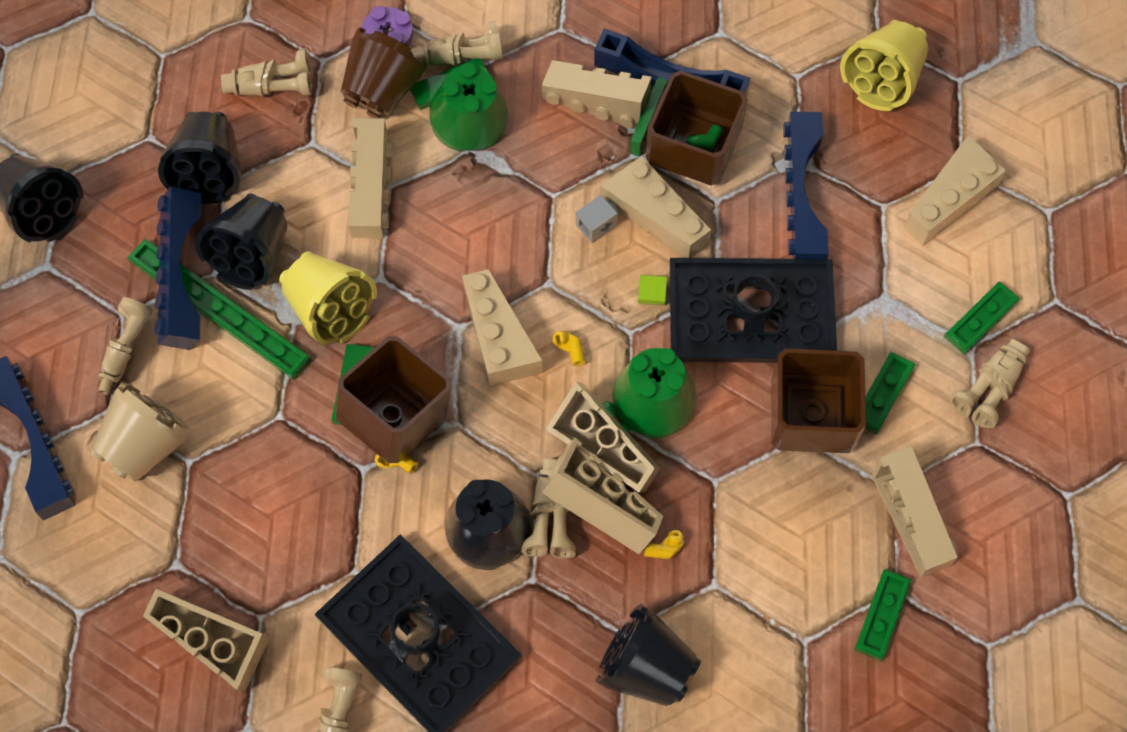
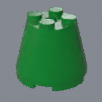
M464 63L452 70L444 79L430 103L429 117L435 136L444 145L459 152L462 150H485L491 147L500 139L507 124L508 110L506 101L493 77L486 70L474 66L472 63Z
M650 348L634 356L631 362L620 372L614 383L612 402L618 420L628 425L632 431L644 435L645 438H664L680 431L692 416L696 403V389L685 366L673 350L669 348Z

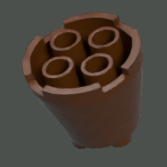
M360 27L356 30L350 46L341 87V93L345 97L343 102L353 108L360 106L366 109V113L373 118H382V116H387L422 77L427 63L423 58L419 57L418 60L414 58L413 53L410 52L411 48L398 40L376 30L371 34L365 33L366 30Z

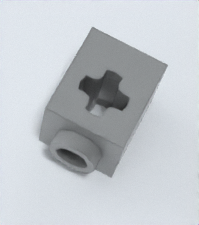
M600 195L576 212V226L593 243L617 226L618 210L611 201H606Z

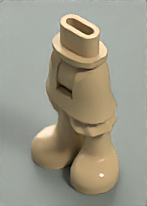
M491 21L487 24L486 33L482 37L465 39L464 33L458 36L455 34L431 40L428 45L423 43V47L412 49L414 58L417 60L419 57L423 58L427 65L431 66L460 64L461 59L464 58L492 60L503 58L496 21Z
M306 48L299 49L296 52L295 61L290 63L276 64L274 59L269 63L265 60L258 64L238 68V72L236 69H232L231 73L221 74L223 94L234 93L235 96L265 97V95H270V92L297 91L305 96L312 95L311 67ZM297 76L291 79L274 80L275 77Z
M122 297L118 305V313L127 319L126 327L119 339L111 337L109 340V345H107L101 364L102 373H99L97 376L101 380L97 392L108 395L112 385H117L122 378L127 362L132 357L131 352L135 347L131 343L153 312L144 303Z
M1011 339L1007 345L1001 346L999 351L981 366V369H979L980 376L968 392L958 390L951 394L949 403L953 409L962 417H969L982 394L990 386L992 389L990 394L976 408L972 415V421L980 427L994 428L999 420V415L995 409L1000 400H1007L1008 394L1012 393L1013 386L1020 376L1023 366L1026 364V356L1030 352L1029 348L1014 339Z
M545 459L543 461V470L539 471L534 501L531 506L533 511L529 515L535 520L533 534L523 542L521 548L522 553L530 557H541L547 554L548 517L552 516L554 518L550 554L559 559H570L576 555V547L567 537L566 519L567 512L570 510L542 493L558 459Z
M323 668L322 678L334 686V696L330 709H320L321 718H319L318 732H348L347 726L349 722L347 721L346 713L361 683L362 674L340 668Z

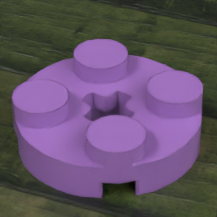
M376 6L372 8L370 14L367 15L362 23V28L368 34L374 33L375 30L383 33V29L391 28L394 31L388 32L387 35L406 46L410 45L413 38V27L409 14L397 8Z

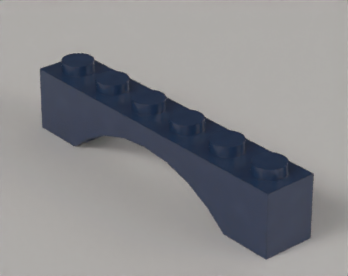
M603 29L594 50V66L616 74H620V72L631 73V78L641 80L643 75L650 76L652 86L655 85L659 77L669 81L672 73L681 70L742 91L746 98L748 95L750 77L729 70H698L676 65L648 52L628 36L607 29Z
M790 112L788 122L783 124V137L788 138V145L784 146V160L789 161V168L785 169V184H790V191L786 192V207L791 208V215H787V231L792 233V239H788V255H792V259H827L829 254L828 229L818 220L811 209L804 186L805 168L811 157L820 148L823 137L822 112Z
M170 187L164 195L160 196L157 205L158 211H161L157 226L160 244L156 253V257L159 259V269L156 274L159 293L155 301V307L158 309L155 334H158V345L190 350L200 340V314L191 303L181 277L180 257L187 233L201 218V193Z
M5 356L0 358V406L16 415L26 429L31 447V466L25 489L35 512L44 521L75 506L71 497L75 495V491L69 479L64 481L61 472L65 471L64 465L59 456L54 457L51 448L55 447L50 434L48 432L44 433L41 425L45 422L40 411L33 409L31 402L35 399L29 387L23 386L21 379L25 378L18 363L13 364Z

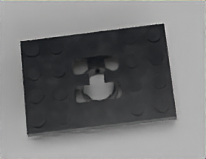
M670 258V349L674 351L675 355L682 362L776 363L778 354L784 349L837 351L833 259ZM734 289L732 301H729L726 297V290ZM744 289H765L771 296L770 305L760 306V311L758 312L750 311L738 301L737 294ZM730 318H741L744 320L743 331H730L727 328V320ZM765 320H777L778 331L764 332Z
M401 534L314 614L427 732H447L522 658V654ZM424 612L428 614L429 618L434 620V634L432 637L424 640L421 645L416 646V649L414 646L405 645L402 640L399 641L396 636L397 627L407 636L417 627L411 620L409 613ZM439 625H447L455 634L454 638L445 646L438 645ZM389 627H391L392 632L390 645L382 639V634ZM424 653L429 658V661L421 670L414 671L406 664L409 654L418 655Z

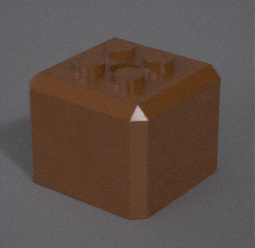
M681 70L672 73L648 126L646 158L649 164L710 186L720 183L743 128L748 100L744 92ZM712 125H718L723 129L721 137L711 151L686 144L689 136L707 134Z
M387 337L338 379L336 420L387 463H399L446 420L451 394V379L399 337ZM386 412H394L398 415V418L396 420H387L383 415Z
M784 349L778 354L771 378V444L780 451L852 452L857 447L866 426L864 358L855 351ZM815 407L820 411L821 416L816 419L810 418L806 414V409Z

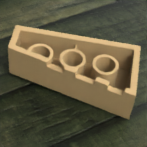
M552 60L541 85L542 99L553 105L559 104L569 107L578 113H588L600 120H610L619 123L625 128L636 129L650 97L651 77L643 75L641 80L631 78V73L620 72L619 76L607 73L606 69L602 68L587 71L583 65Z
M352 118V129L354 130L356 140H351L353 165H356V167H350L351 189H354V191H350L348 226L351 238L383 239L384 229L389 228V213L385 212V207L390 205L391 192L390 189H387V181H392V166L388 165V161L394 155L393 142L388 140L384 118Z
M968 135L909 213L904 228L922 246L996 189L1000 185L1006 170Z
M642 156L600 185V195L606 201H611L616 206L620 215L626 219L629 217L638 223L641 229L647 233L650 231L659 237L661 242L685 258L693 257L709 245L711 229Z
M489 269L462 275L463 288L489 386L542 374V359Z
M581 382L574 383L545 429L568 445L574 437L582 443L580 446L582 450L589 456L592 454L596 455L601 460L599 464L612 475L616 473L624 483L638 492H646L661 469Z
M574 437L559 456L542 493L640 554L656 536L663 515L636 491L630 493L625 488L623 480L616 473L611 476L599 465L601 460L594 454L589 456L580 448L582 443Z
M912 445L880 457L871 477L920 578L952 566L958 558V550L954 541L950 539L944 521L938 511Z
M155 589L143 617L171 639L175 640L190 654L198 658L213 672L221 676L236 690L244 693L270 637L158 589Z

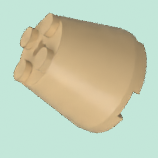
M121 382L113 394L90 454L102 462L106 460L113 466L110 469L124 479L127 476L136 482L137 479L143 477L183 444L193 431L189 428H184L186 423L162 404L144 394L140 395L141 391L134 386Z

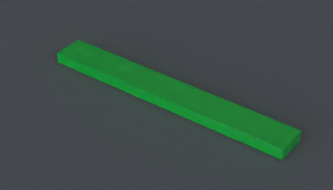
M144 239L127 258L130 263L156 281V274L159 269V259L156 257L158 247ZM180 264L183 284L195 309L294 380L311 360L310 356Z

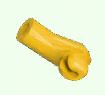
M566 331L555 332L552 337L553 343L558 348L570 353L572 365L581 366L585 364L581 340Z
M378 454L375 456V463L378 467L392 468L400 466L409 474H412L419 464L409 455L399 463H387Z
M672 530L660 544L649 543L644 548V557L672 558L683 547V534L678 530Z

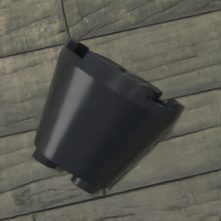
M188 112L185 115L184 120L160 157L158 176L167 190L170 187L198 192L201 193V204H213L224 201L227 195L238 189L241 169L235 134L232 125L227 121V116L224 113Z
M18 153L12 154L0 163V211L15 234L29 243L31 241L43 240L51 242L60 238L72 228L79 218L76 214L81 198H84L83 188L74 175L62 167L22 156Z
M247 194L245 198L207 223L196 237L195 247L200 260L207 261L218 272L217 278L236 288L252 290L254 286L265 285L274 272L287 231V221L283 215L285 213L283 206L277 202L271 203L255 194Z
M475 479L468 483L449 507L445 519V534L450 548L460 561L476 569L494 570L496 567L503 566L517 559L522 554V544L531 535V520L525 503L516 493L497 481Z
M639 604L629 615L632 621L630 623L626 622L622 629H618L599 665L603 669L602 676L598 675L595 681L606 689L663 706L671 705L674 700L680 702L688 690V686L685 683L690 675L693 676L697 672L701 660L696 658V654L653 610L643 604Z

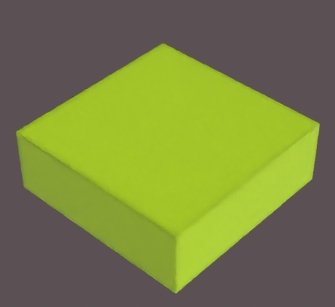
M640 275L638 303L665 305L667 277Z

